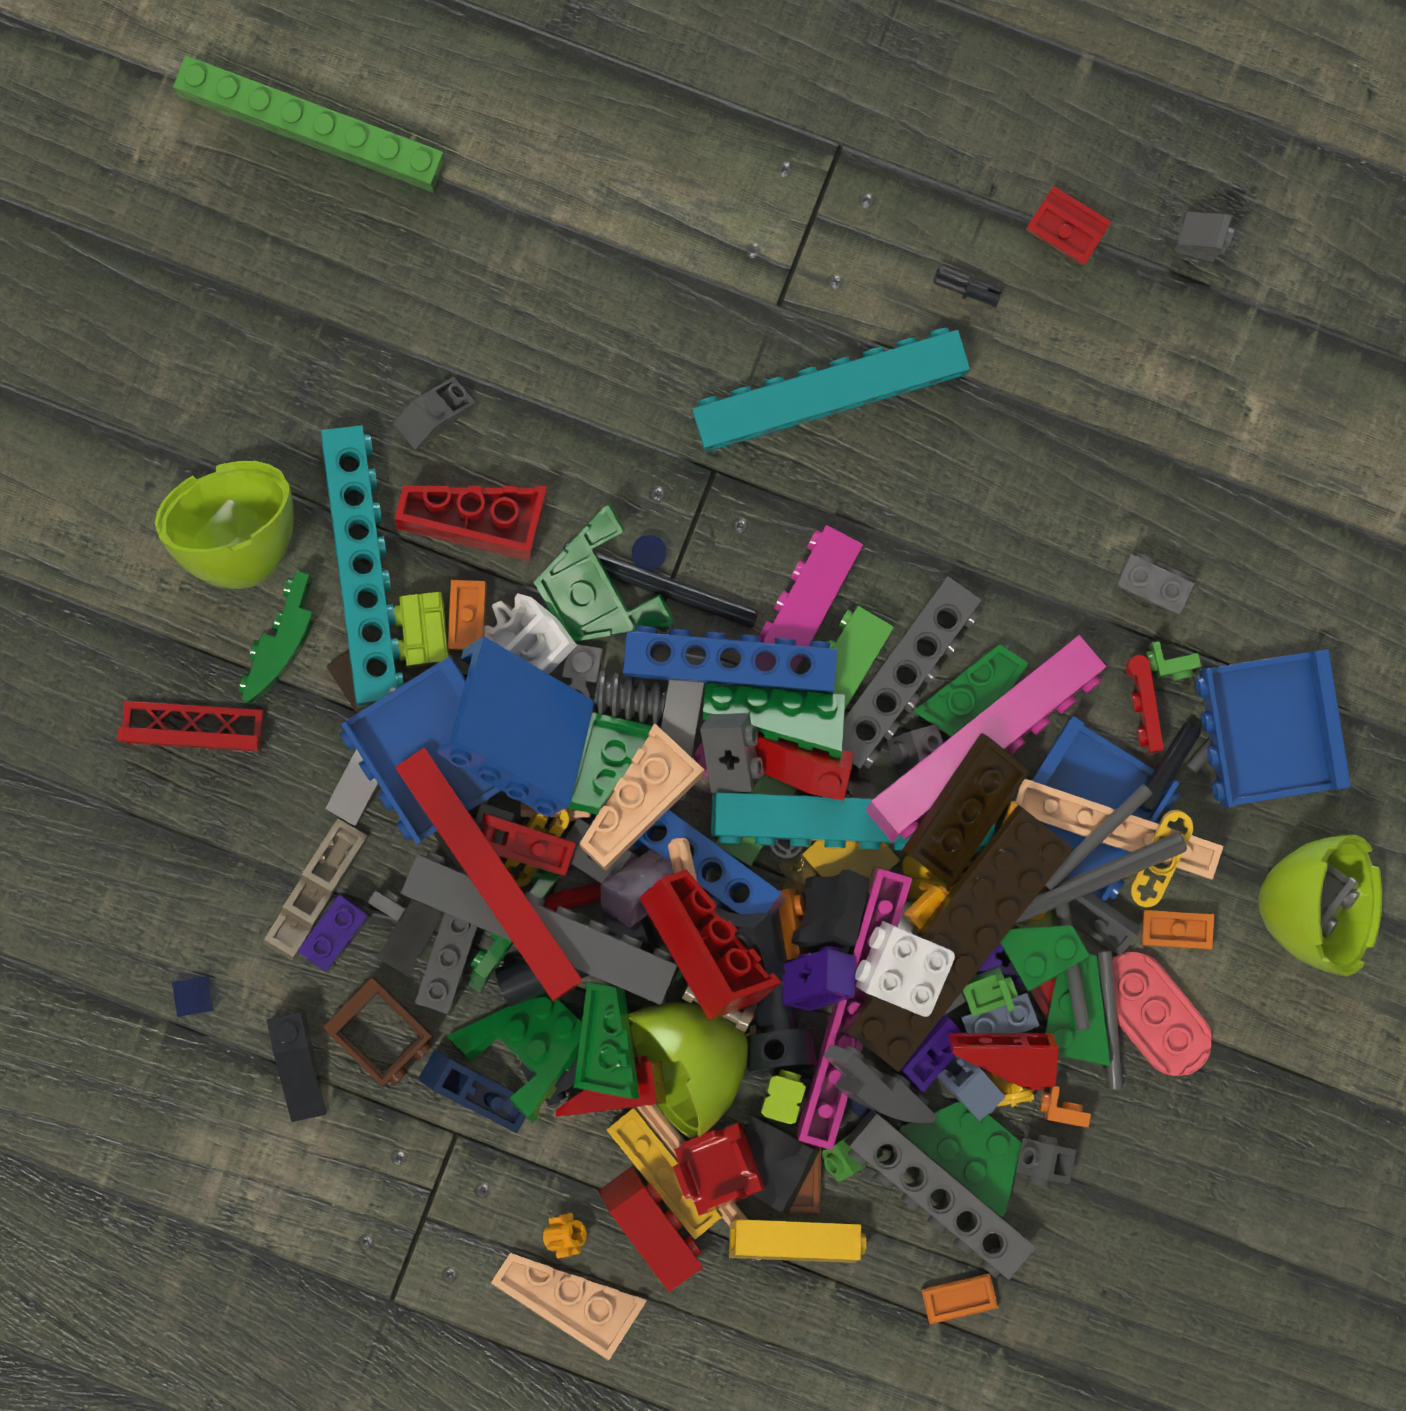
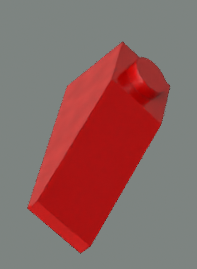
M758 732V742L755 749L757 757L762 759L764 774L809 794L844 801L852 767L853 752L842 750L841 759L830 757L828 751L813 748L812 751L799 748L797 742L779 738L778 741L764 738L765 734L762 732Z
M948 1033V1042L952 1054L1020 1087H1026L1030 1090L1056 1087L1059 1048L1053 1034Z
M649 1055L634 1057L640 1099H630L584 1089L555 1110L556 1117L665 1104L666 1095L662 1062H650Z

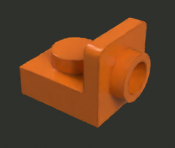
M1060 1086L1049 1087V1092H1042L1039 1111L1045 1112L1044 1120L1089 1128L1091 1114L1082 1112L1084 1105L1063 1102L1062 1108L1056 1107Z

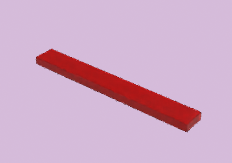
M421 749L395 767L552 1001H556L583 982L426 749Z

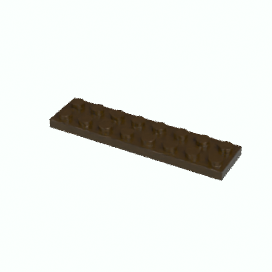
M1018 805L916 935L953 951L955 955L932 1013L924 1017L869 995L843 1029L899 1072L1073 848L1023 807Z

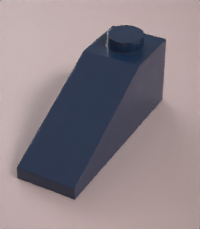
M434 1049L418 1078L420 1082L433 1091L515 1133L519 1131L526 1118L509 1099L516 1092Z

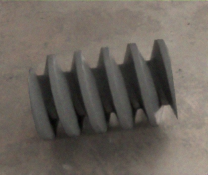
M601 670L597 682L594 705L597 704L599 714L603 715L610 706L612 716L616 718L622 709H625L626 719L630 721L635 713L638 712L641 723H645L651 714L653 724L658 726L663 717L668 686L664 692H661L660 682L655 681L651 689H647L646 679L642 678L637 687H634L632 677H627L625 682L620 684L618 673H614L611 680L606 681L605 671Z

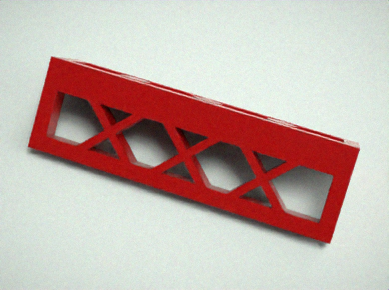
M124 701L122 727H118L117 741L128 744L261 752L264 710ZM132 709L146 710L155 721L145 729L131 728ZM153 711L165 712L159 717H157ZM172 712H181L189 721L180 731L169 730L162 722ZM187 713L200 714L192 719ZM207 714H215L224 725L215 733L203 732L196 723ZM222 715H232L234 717L227 722ZM241 716L255 717L254 735H238L231 725ZM159 724V726H160L163 730L153 729V728H155V727ZM194 727L197 732H191L188 730ZM226 729H228L232 734H222V733H223Z

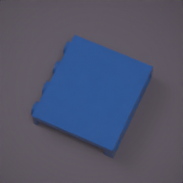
M485 636L481 637L463 649L461 660L469 664L470 667L451 740L439 747L436 753L448 759L451 764L462 767L476 775L482 782L490 783L504 791L510 798L517 799L532 807L538 814L551 817L570 806L594 701Z
M1329 649L1199 670L1200 677H1196V690L1199 698L1204 700L1205 711L1201 713V721L1204 732H1209L1211 746H1207V758L1210 767L1215 768L1216 780L1212 782L1214 798L1216 801H1220L1221 807H1234V805L1351 787Z
M451 655L341 724L344 729L340 733L343 741L350 751L355 748L363 759L359 763L362 771L369 781L374 778L382 789V791L378 792V795L388 811L393 808L401 819L397 822V826L407 841L413 838L416 844L436 832L437 829L395 767L421 749H426L467 811L501 791L490 783L482 782L476 775L462 767L451 764L448 759L436 753L439 747L451 740L466 678Z
M1072 716L1065 724L1030 781L1117 809L1142 784L1146 785L1155 770L1085 727L1084 722ZM1176 780L1170 782L1152 812L1147 813L1137 808L1131 815L1159 824L1160 822L1157 818L1162 810L1165 808L1169 811L1180 793L1175 791L1179 782ZM1042 823L1071 846L1073 850L1086 838ZM1101 843L1067 876L1073 878L1130 852ZM1119 880L1091 893L1104 902L1108 897L1115 899L1125 882Z

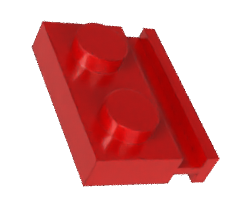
M1053 186L1027 226L1026 231L1082 266H1085L1109 228L1111 221Z

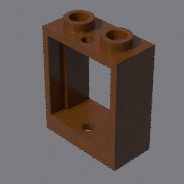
M372 977L322 1027L382 1087L386 1086L389 1082L395 1086L408 1073L404 1066L413 1057L419 1061L433 1047L429 1041L434 1035L375 977ZM377 995L420 1036L385 1073L342 1032Z

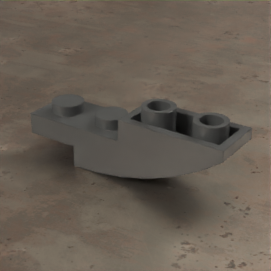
M830 1044L823 1056L842 1073L835 1087L855 1102L889 1117L906 1122L933 1123L936 1120L937 1116L927 1107L929 1101L919 1093L911 1091L908 1088L910 1082L900 1074L893 1072L890 1076L870 1065H866L863 1062L865 1059L864 1055L851 1046L843 1049Z

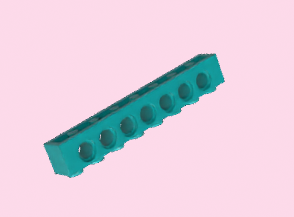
M363 425L321 430L323 458L356 708L368 707L386 696L392 687L397 689L404 685L402 672L395 673L394 659H400L398 639H391L389 625H395L393 604L386 605L385 591H391L389 572L388 570L382 571L380 557H386L384 536L377 537L376 523H382L379 502L373 503L371 490L377 489L375 468L368 469L367 456L373 455L370 435H364ZM352 457L358 461L359 467L353 472H346L340 467V462L344 458ZM350 491H357L362 494L364 500L358 506H351L345 502L344 496ZM354 525H362L368 530V535L362 540H355L349 535L348 531ZM361 558L369 560L373 565L372 570L367 574L357 573L353 568L356 560ZM369 592L376 596L378 602L372 608H364L359 605L358 597L362 593ZM370 626L377 627L381 631L382 637L377 642H368L362 636L363 630ZM378 660L383 662L387 669L386 672L380 677L371 676L366 669L371 661Z

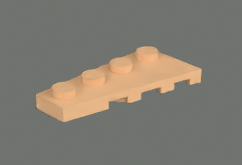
M656 724L653 725L648 733L649 736L642 748H639L627 772L616 784L612 796L606 805L601 808L579 843L580 847L605 871L705 774V770Z
M512 1253L508 1255L490 1283L608 1361L647 1301Z

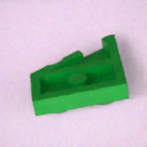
M1073 926L1010 929L1000 942L1028 992L1090 958Z

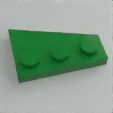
M587 982L574 1088L630 1099H640L625 991L614 985Z

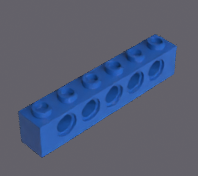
M635 626V632L627 631L623 674L626 677L834 693L837 649H830L831 643L810 641L809 647L795 646L796 640L775 638L774 644L760 643L761 637L740 635V640L736 641L725 640L726 634L705 632V638L691 637V631L670 629V635L656 634V628ZM660 644L668 646L671 650L669 659L665 662L654 661L651 657V651L655 646ZM698 647L704 650L706 658L702 664L691 665L687 662L686 654L691 648ZM733 650L740 655L741 661L737 667L726 668L722 665L720 659L726 651ZM764 653L771 654L776 660L775 667L770 671L759 670L755 664L759 655ZM799 656L807 658L811 664L810 670L805 674L793 672L790 664L794 658Z
M670 810L664 813L633 844L638 849L645 845L652 850L653 853L650 858L667 870L672 865L668 844L672 839L686 838L689 841V846L694 847L692 860L697 882L708 892L709 897L714 901L717 908L723 909L726 905L736 914L769 913L772 919L786 900V897L780 891ZM658 826H666V837L659 842L652 841L651 834L653 830ZM714 866L721 867L722 875L720 879L713 883L707 882V871ZM740 887H748L750 890L749 898L743 903H735L733 899L734 892Z

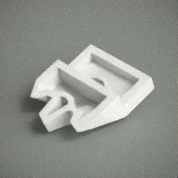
M517 593L514 598V608L503 601L493 604L492 608L497 619V625L494 628L488 625L485 626V637L545 673L550 674L577 646L562 623L532 597Z

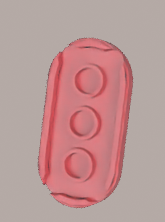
M1124 952L1112 957L1117 1024L1150 1065L1159 1072L1171 1076L1189 1075L1200 1069L1207 1061L1212 1045L1211 1030L1202 1015L1162 966L1151 956L1138 952Z

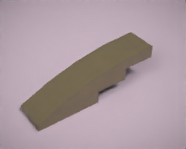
M337 818L303 871L300 881L283 905L280 915L265 936L263 944L288 959L294 960L298 954V949L318 922L368 835Z

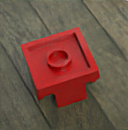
M741 1123L722 1130L707 1132L700 1137L698 1136L683 1142V1146L674 1149L679 1164L673 1166L684 1198L693 1200L699 1216L766 1190Z

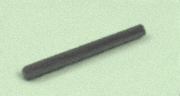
M1177 832L1063 881L1052 890L1047 888L1040 891L1014 925L1186 852L1187 844L1181 833Z

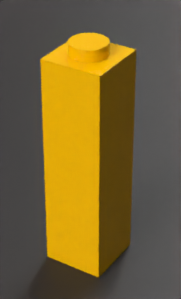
M734 1220L730 1222L729 1258L854 1263L860 1261L861 1255H864L866 1251V1235L861 1233L860 1224Z

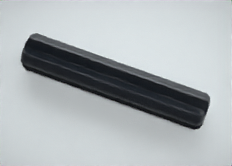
M1186 722L1182 726L1146 784L1153 794L1138 808L1147 813L1154 810L1200 736L1201 730L1199 727L1190 722Z

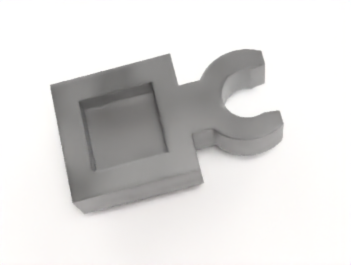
M576 644L577 646L565 658L562 678L572 679L569 687L581 692L590 699L586 684L587 682L597 684L603 649Z

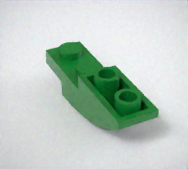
M296 571L294 578L288 577L283 591V597L287 598L284 610H278L272 630L277 631L276 636L273 637L262 633L260 641L255 639L252 644L249 659L253 660L250 673L243 674L239 686V693L243 694L241 700L246 703H255L282 678L296 659L309 635L316 616L313 612L303 609L313 579L309 574Z

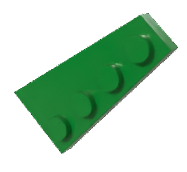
M706 683L703 720H706L709 714L750 713L751 724L756 726L758 732L765 734L764 738L775 741L783 738L797 742L799 748L810 751L813 748L828 751L830 757L841 759L845 695Z
M538 868L530 880L534 887L529 893L545 899L561 875ZM492 933L491 938L495 941L490 949L487 951L482 948L471 963L475 970L468 986L478 993L482 991L487 984L488 975L492 969L498 968L510 949L509 945L512 941Z

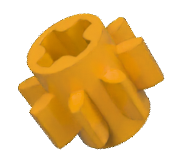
M573 1213L549 1218L550 1225L543 1232L545 1246L550 1251H556L558 1259L580 1254V1246L584 1245L587 1238L585 1226L578 1220L573 1221Z

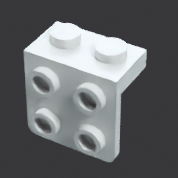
M882 921L881 926L876 927L869 941L871 949L867 959L862 960L856 970L855 979L857 982L855 986L870 995L924 1017L929 1016L936 1004L955 955L953 951Z

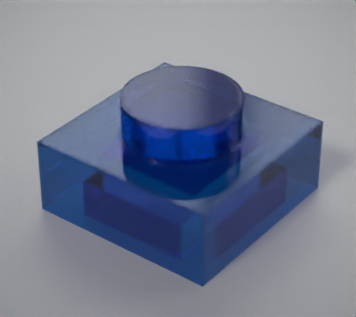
M208 976L172 982L177 1017L214 1011Z

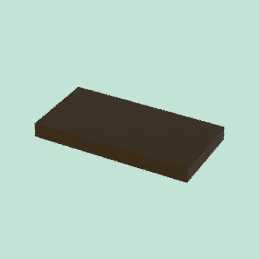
M981 733L902 851L952 887L1031 770L989 736Z

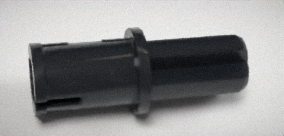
M943 265L938 267L933 279L935 285L961 294L964 300L969 297L988 304L993 308H996L1001 297L1000 294L1003 291L1001 286L975 278L974 273H971L969 276Z

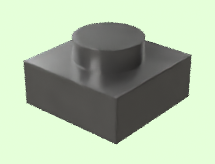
M387 889L383 894L375 891L368 901L369 904L401 922L407 912V909L401 906L404 899Z

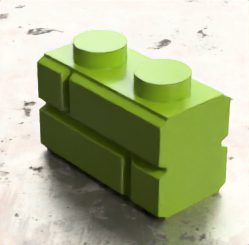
M433 592L400 596V605L394 606L396 626H403L404 639L398 640L400 661L406 660L408 668L436 665L449 656L442 593Z
M780 1069L778 1075L770 1076L766 1089L769 1095L764 1096L760 1110L764 1117L788 1124L796 1123L800 1109L797 1103L802 1102L806 1088L800 1082V1074Z

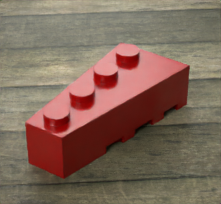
M403 486L394 518L395 526L398 530L530 562L547 499V486H534V488H517V486H503V488H482L481 486H468V488Z
M687 869L661 877L640 897L642 904L708 1020L756 1004L782 983L774 973L769 976L758 963L761 957L753 948L748 951L736 937L735 933L738 931L730 920L727 922L714 910L716 904Z

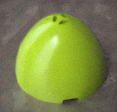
M236 461L216 465V472L200 479L191 476L175 487L161 503L156 514L155 527L164 547L186 572L209 584L227 589L251 588L270 577L276 571L287 552L294 527V504L291 489L283 473L270 464L258 461Z
M1348 834L1306 843L1284 857L1271 869L1262 883L1259 892L1258 905L1260 915L1267 930L1276 941L1299 961L1319 970L1340 976L1353 975L1363 968L1365 962L1361 959L1367 948L1375 946L1382 914L1381 873L1379 867L1372 865L1368 852H1372L1373 849L1364 838ZM1329 863L1347 877H1353L1358 881L1359 888L1357 892L1360 895L1348 911L1345 908L1342 909L1336 917V920L1339 921L1337 927L1326 939L1322 936L1321 896Z
M665 1002L663 1005L656 1004L644 1007L628 1014L634 1057L649 1055L650 1062H662L666 1103L658 1104V1108L680 1132L689 1138L697 1135L699 1137L702 1136L729 1109L742 1084L748 1058V1043L745 1032L735 1028L736 1023L723 1016L708 1020L700 1004L693 1002Z

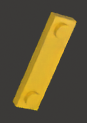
M632 1108L607 1129L608 1133L645 1179L655 1187L665 1204L694 1240L722 1218L717 1210L699 1216L693 1200L684 1198L673 1166L679 1163L635 1108Z

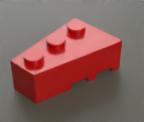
M632 1166L598 1190L609 1213L668 1292H671L703 1268L697 1258L702 1254L699 1247L690 1236L686 1239L683 1238L678 1231L683 1226L671 1210L665 1213L659 1204L663 1200L651 1182L645 1185Z

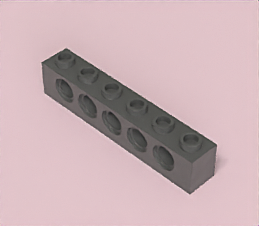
M949 576L941 584L844 719L842 750L853 752L852 767L857 771L863 765L868 769L880 754V751L876 749L878 743L883 737L890 740L901 725L896 718L903 709L907 712L912 710L921 697L916 691L922 682L925 681L930 685L941 669L936 663L943 653L950 657L961 642V639L956 636L961 628L965 625L970 629L982 613L977 609L982 600ZM941 612L952 614L955 619V626L950 629L942 628L937 622V615ZM920 640L931 641L935 647V653L929 657L920 655L916 647L917 642ZM903 667L911 669L915 675V681L909 685L900 683L896 677L897 670ZM882 695L891 697L895 703L894 710L889 713L881 712L876 706V699ZM861 723L871 725L875 732L874 738L869 741L859 739L856 735V726Z
M482 802L475 823L482 831L484 824L481 823L484 813L511 822L515 821L517 813ZM497 829L493 842L501 844L505 831ZM444 913L415 1004L446 1014L452 1012L480 927Z
M872 1109L869 1110L844 1142L852 1148L848 1152L850 1157L862 1167L868 1162L875 1167L878 1172L874 1177L889 1189L894 1185L904 1192L901 1199L916 1212L920 1207L931 1214L927 1220L942 1234L949 1229L957 1236L953 1243L969 1256L974 1251L984 1259L980 1265L995 1278L1001 1273L1010 1280L1036 1248ZM890 1144L892 1146L891 1157L885 1161H878V1149L882 1145ZM909 1167H918V1178L912 1183H905L903 1180L904 1172ZM937 1189H944V1201L939 1205H931L930 1196L932 1192ZM964 1211H970L972 1216L970 1223L965 1227H957L956 1220L958 1215ZM991 1233H996L998 1236L997 1244L992 1249H984V1238Z

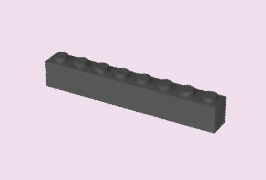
M431 851L428 852L427 856L416 855L400 894L512 941L462 866H460L459 870L446 865L448 858ZM528 892L525 893V897L574 968L660 1005L665 1004L679 971L678 965L673 962L674 958L671 953L657 947L654 953L640 948L643 941L624 933L621 939L608 934L610 927L594 920H590L589 925H586L576 920L577 913L558 906L557 910L553 911L543 906L544 899Z

